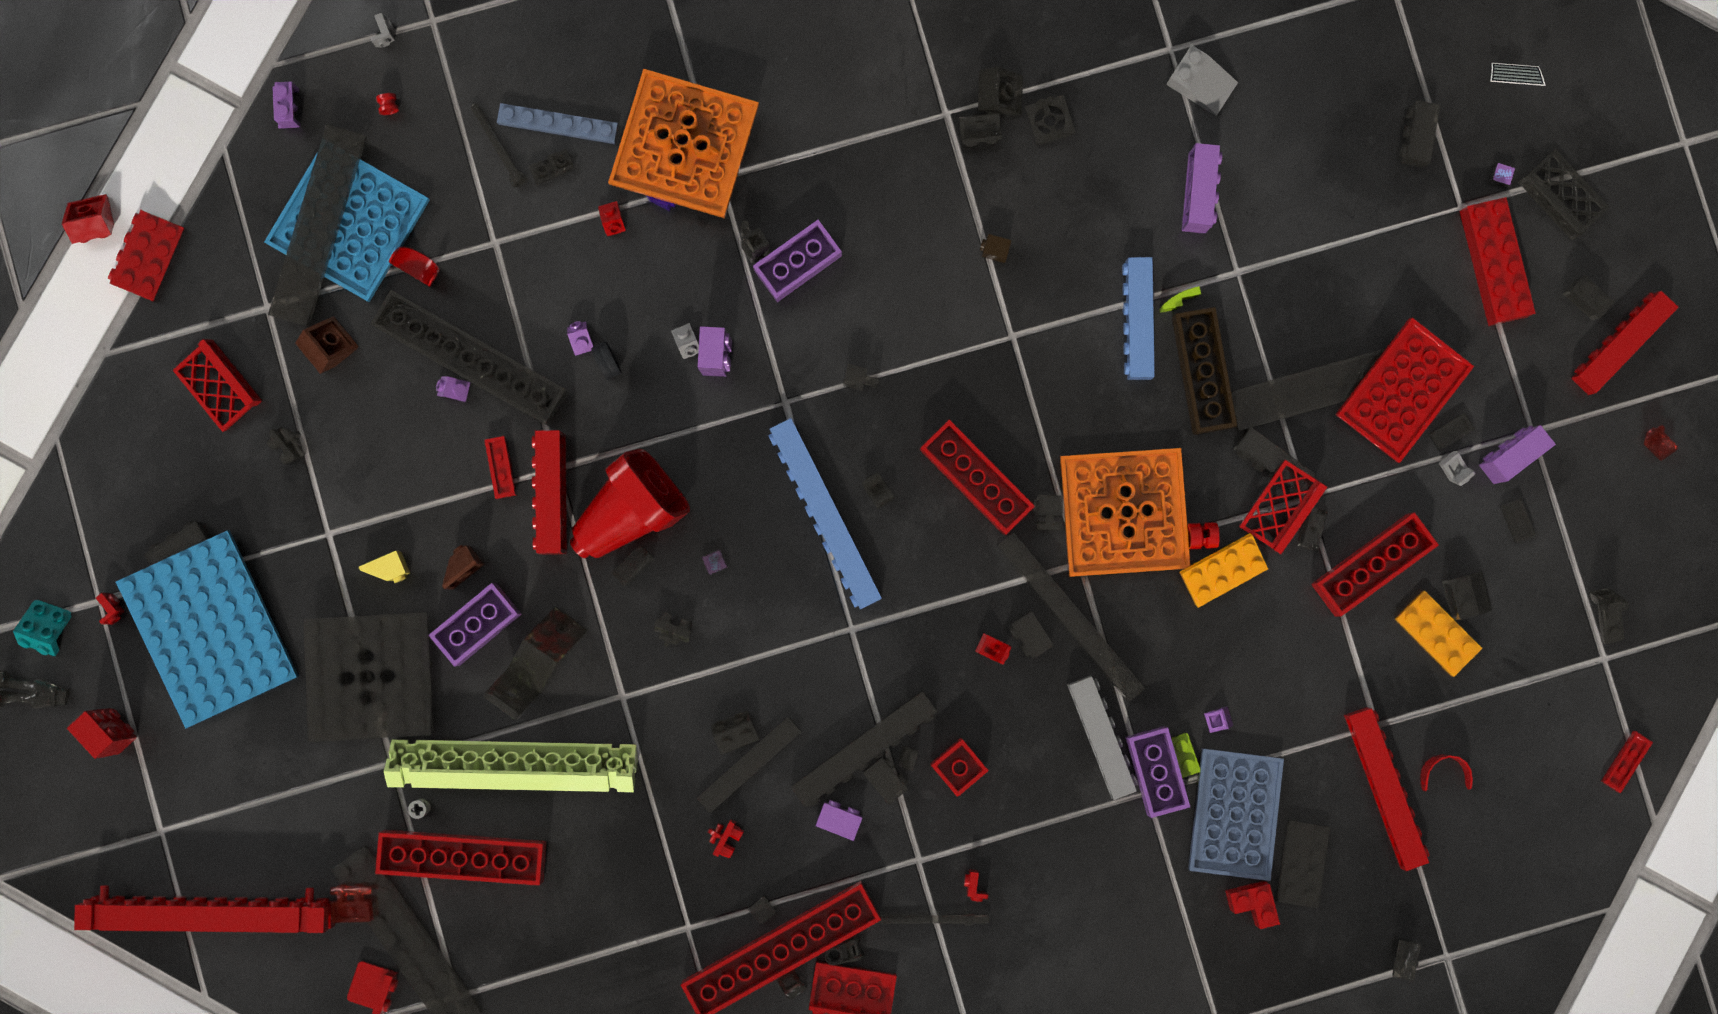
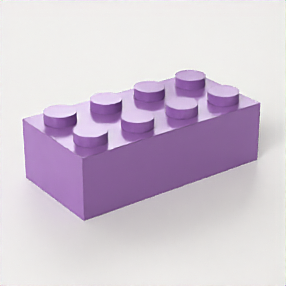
M1196 143L1188 154L1182 231L1206 233L1212 228L1213 224H1216L1217 212L1214 211V208L1219 199L1216 185L1220 183L1221 172H1218V164L1222 162L1220 145Z
M817 220L753 265V269L776 302H779L842 257V251L821 222Z
M491 583L430 633L429 636L454 667L460 666L522 614L498 584Z
M1163 726L1126 736V742L1147 816L1153 818L1189 808V800L1168 727Z

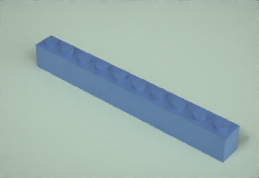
M790 418L770 428L772 434L768 436L773 446L778 445L780 452L777 454L782 464L787 463L789 470L786 472L791 482L796 481L798 488L795 490L800 500L805 499L807 506L804 508L809 518L814 517L816 524L813 526L818 536L823 535L825 542L822 544L827 554L832 553L834 560L831 562L836 572L841 571L843 575L841 581L845 589L849 588L853 595L850 596L854 607L859 606L862 609L882 599L792 419Z

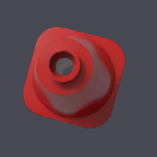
M643 449L627 451L606 468V474L609 479L573 526L572 532L574 537L570 540V544L573 550L582 558H587L589 555L594 558H600L652 531L659 532L672 527L690 512V506L681 491L648 452Z

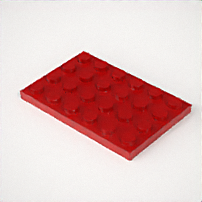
M1409 318L1336 413V416L1397 463H1400L1474 366L1414 318Z

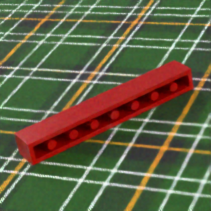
M1365 707L1344 715L1400 869L1409 871L1428 864V849L1421 842V830L1414 823L1413 818H1415V814L1411 806L1407 804L1406 799L1408 795L1404 787L1400 785V773L1393 766V754L1389 748L1387 749L1384 742L1386 741L1384 731L1380 730L1377 723L1379 722L1377 712L1372 708Z

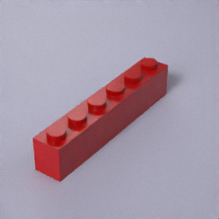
M1662 291L1654 294L1652 292L1649 293L1642 300L1644 303L1629 313L1630 318L1627 321H1622L1615 328L1617 331L1614 335L1606 337L1602 341L1603 346L1599 350H1594L1588 356L1589 361L1586 364L1582 363L1575 369L1574 372L1576 374L1571 379L1588 395L1597 393L1678 309V306Z

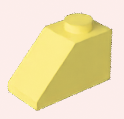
M401 551L391 552L359 566L360 571L386 581H394V583L405 580V575L410 574Z

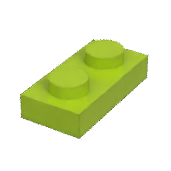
M1188 733L1172 737L1171 740L1182 778L1199 773L1200 767Z

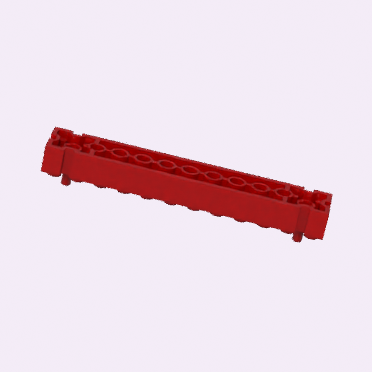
M101 885L100 895L92 896L90 899H83V903L75 905L74 930L324 933L335 926L336 901H329V898H317L314 901L313 887L306 888L305 898H296V901H288L287 897L276 898L275 901H268L267 897H257L255 900H248V897H236L235 900H227V897H215L214 900H207V897L204 896L194 897V900H186V896L173 897L171 900H166V896H155L153 899H146V896H133L132 899H125V896H112V899H109V885Z

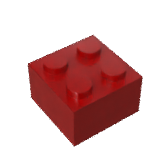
M962 738L957 740L930 763L957 797L989 771Z

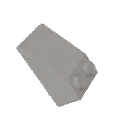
M1191 45L1166 85L1217 116L1238 82L1209 55Z

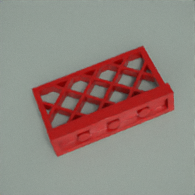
M203 339L198 343L199 347L174 368L173 372L220 430L225 432L253 406L259 405L262 400L214 340ZM201 352L206 356L205 365L197 364V356ZM186 366H192L191 378L185 377L181 372ZM197 367H205L204 379L196 378ZM210 368H216L218 380H209ZM196 381H204V393L197 392L195 389ZM209 382L218 383L217 394H208ZM223 383H227L231 387L230 396L222 395ZM208 396L217 397L216 408H210ZM222 397L230 398L229 410L221 409ZM235 399H241L246 406L240 411L234 410ZM221 411L229 412V421L226 424H223L220 420Z
M1284 460L1239 527L1282 554L1327 489V486L1292 463ZM1286 465L1293 469L1295 478L1283 480L1282 471ZM1307 478L1313 482L1308 490L1300 491L1298 480ZM1296 481L1298 492L1286 494L1284 483ZM1281 484L1283 495L1272 497L1271 487ZM1298 495L1300 503L1296 507L1289 508L1287 497ZM1284 498L1286 509L1274 511L1272 500ZM1270 500L1272 511L1260 514V503ZM1287 511L1288 520L1286 523L1277 525L1275 514ZM1272 514L1274 525L1263 527L1261 516ZM1258 517L1260 528L1251 530L1245 526L1249 519ZM1275 528L1277 536L1273 542L1265 539L1263 530Z

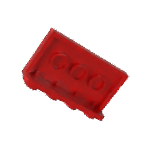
M140 210L139 214L135 213L131 224L134 226L132 231H128L125 235L123 242L126 245L124 250H119L116 257L118 264L115 269H111L108 279L110 280L109 284L154 302L185 228Z
M816 961L809 1010L813 1014H891L897 974Z

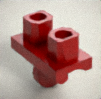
M731 819L723 834L721 830L724 826L718 823L716 829L709 828L708 833L712 835L709 842L715 844L717 838L720 839L713 855L718 857L720 854L727 858L731 857L735 847L726 843L728 837L730 836L739 841L744 832L743 829L735 825L736 821Z

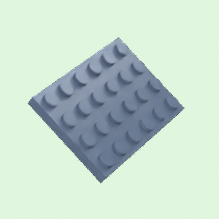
M1202 748L1188 866L1189 871L1271 881L1283 758Z

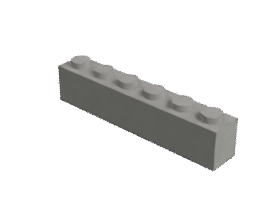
M1088 676L1067 684L1111 798L1116 800L1136 792L1137 780L1134 774L1130 775L1128 770L1130 762L1127 756L1121 752L1120 748L1123 745L1120 737L1114 734L1115 724L1112 717L1107 716L1105 710L1108 709L1104 697L1100 698L1098 691L1101 689L1097 679Z

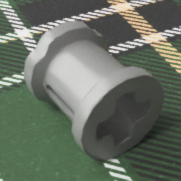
M426 799L413 801L408 807V813L414 819L426 816L431 810V805ZM416 807H423V811L416 810Z

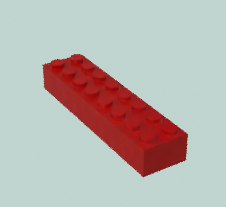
M383 830L378 835L375 874L541 885L544 882L547 841Z

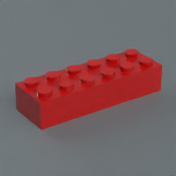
M1507 198L1478 203L1462 209L1460 215L1488 326L1527 318L1536 314Z
M950 420L920 448V451L1004 536L1035 507Z
M560 430L535 431V436H532V448H535V456H532V467L535 468V476L532 477V487L536 492V497L532 498V507L536 509V517H533L532 520L533 529H536V537H533V549L536 550L537 554L542 555L567 554L566 434Z
M1408 513L1311 585L1335 617H1341L1439 545L1416 513Z

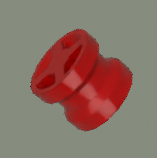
M384 93L376 96V101L380 106L378 109L379 114L391 115L399 111V107L395 103L397 99L396 94Z

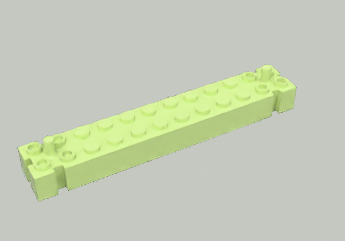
M392 739L389 748L390 759L386 760L384 775L387 787H404L406 783H411L412 788L609 792L610 788H615L617 792H634L638 756L637 747L634 744H620V748H612V744L416 740L415 744H409L408 740Z

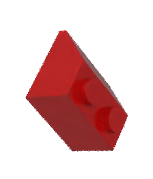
M107 194L67 203L62 226L72 244L86 243L91 239H102L112 235L114 221Z

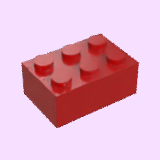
M111 708L85 711L67 727L69 732L94 759L118 755L137 738L134 734V729L129 724L124 723L120 719V714Z

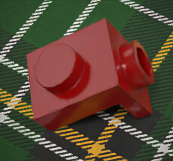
M617 201L598 206L601 222L607 236L626 231Z
M101 593L96 597V600L108 613L99 622L102 625H112L119 621L120 615L125 612L118 604L120 602L119 599L112 593Z
M983 633L975 652L1000 664H1004L1010 655L1011 646Z
M969 869V874H965L964 886L967 887V896L971 897V900L982 902L983 899H988L987 892L977 891L978 870Z

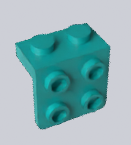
M34 600L13 630L17 643L23 648H33L43 655L56 656L59 652L56 640L72 615L68 610L40 600Z

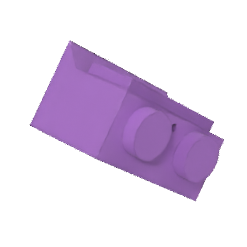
M275 82V86H273L274 120L278 123V129L300 127V123L294 118V112L297 111L298 107L293 103V93L299 92V88L293 82Z

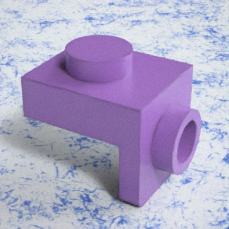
M578 321L567 327V335L575 356L591 351L594 345L587 323Z
M442 376L436 385L437 396L466 402L470 382Z

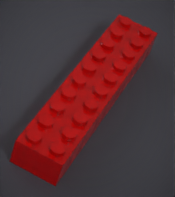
M859 881L682 981L681 987L696 1014H715L881 921V916L862 881Z

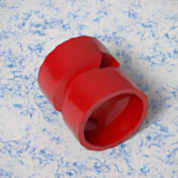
M1217 522L1204 523L1203 526L1200 523L1187 524L1189 549H1201L1202 546L1206 549L1219 547V527Z

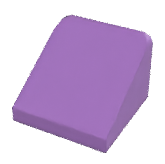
M1228 707L1204 713L1210 733L1229 729L1233 726Z

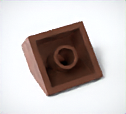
M334 316L304 329L295 342L320 374L336 367L359 347Z

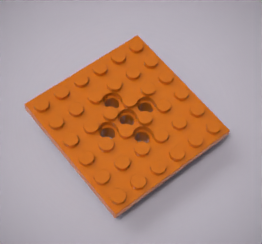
M643 69L608 181L609 185L725 218L759 102ZM688 118L694 119L693 124L689 126L684 124V121ZM664 131L669 133L667 138H659L660 133ZM682 137L688 138L687 143L683 145L679 144L678 140ZM701 143L707 144L705 150H699L697 146ZM676 156L682 157V161L678 164L672 163L673 158Z
M1181 448L1060 456L1069 577L1185 569L1190 566ZM1122 486L1129 489L1130 494L1128 497L1121 495L1120 489ZM1144 505H1148L1151 508L1149 516L1142 513ZM1124 506L1131 509L1130 517L1123 516L1122 508ZM1103 508L1110 509L1111 516L1109 519L1102 516ZM1126 526L1130 527L1133 531L1130 538L1126 537L1123 533Z

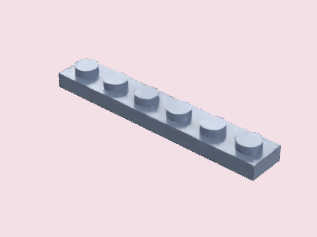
M500 103L497 118L498 125L611 144L616 143L619 126L615 122Z

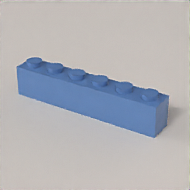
M1152 257L1128 258L1122 265V274L1126 275V283H1123L1122 288L1123 295H1126V303H1123V315H1126V323L1123 324V334L1127 335V343H1124L1123 347L1124 355H1127V363H1124V375H1127V380H1151L1155 377Z

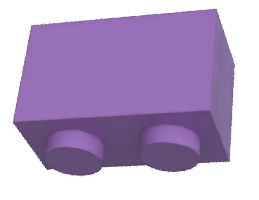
M834 800L825 801L816 826L854 841L862 820V815H859L860 811L851 807L848 810L840 807L841 803Z

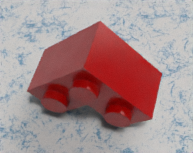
M1266 881L1225 890L1229 908L1234 914L1251 910L1254 924L1259 929L1280 924L1271 887Z

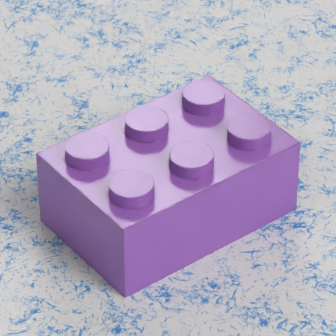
M700 326L698 369L705 376L727 377V371L730 372L731 360L728 357V352L732 351L731 337H729L725 328Z
M1531 425L1526 429L1523 427L1514 434L1515 438L1510 441L1509 439L1498 446L1499 450L1496 452L1492 451L1482 458L1484 462L1479 466L1493 484L1509 481L1556 445L1541 425L1535 427Z

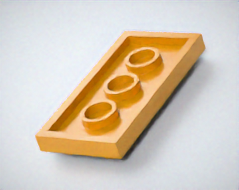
M1249 533L1180 571V574L1195 605L1199 608L1268 570V567L1253 535Z
M1422 591L1395 618L1452 677H1455L1482 649L1426 591Z

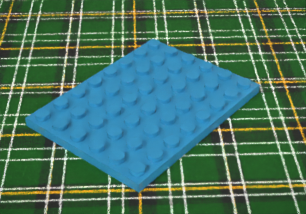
M230 530L116 581L185 729L299 676Z

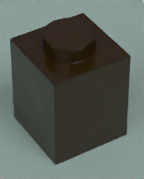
M988 234L987 240L983 239L981 243L982 257L1005 263L1012 240Z

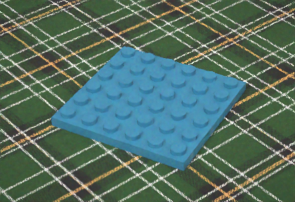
M325 140L264 243L370 302L392 265L389 263L391 255L398 247H403L430 199Z

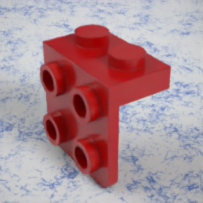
M365 961L359 962L347 995V1000L372 1008V1014L388 1012L392 1002L390 1000L391 994L395 992L398 985V980L396 979L399 972Z

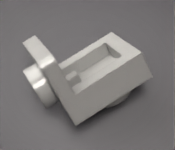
M382 13L374 16L381 34L370 39L375 47L382 48L395 41L391 32L394 27L390 18L386 19Z
M690 323L671 331L683 359L699 353V344Z
M1456 451L1450 453L1439 463L1449 481L1459 486L1467 483L1476 474L1474 470L1466 466L1462 457Z

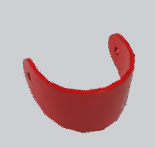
M398 247L389 259L390 264L429 287L440 270L432 259L408 247Z
M1444 754L1433 756L1422 767L1420 776L1421 788L1423 791H1427L1429 774L1434 765L1440 760L1450 757L1456 760L1463 768L1466 788L1471 789L1473 781L1471 768L1460 757Z

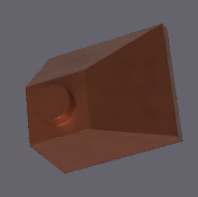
M460 545L453 551L454 555L449 559L442 584L444 589L454 590L485 565L468 545Z

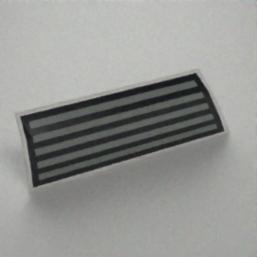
M1492 63L1490 82L1545 86L1539 66Z

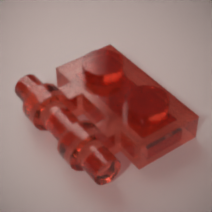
M340 884L337 887H331L330 894L337 895V900L330 902L332 923L371 922L374 920L372 899H364V894L371 893V886H364V884H355V886ZM354 894V900H347V895Z

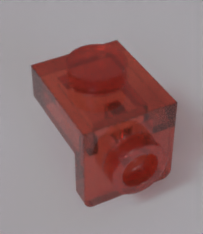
M1663 425L1650 429L1645 435L1644 445L1660 461L1678 449V446L1664 433L1665 427Z

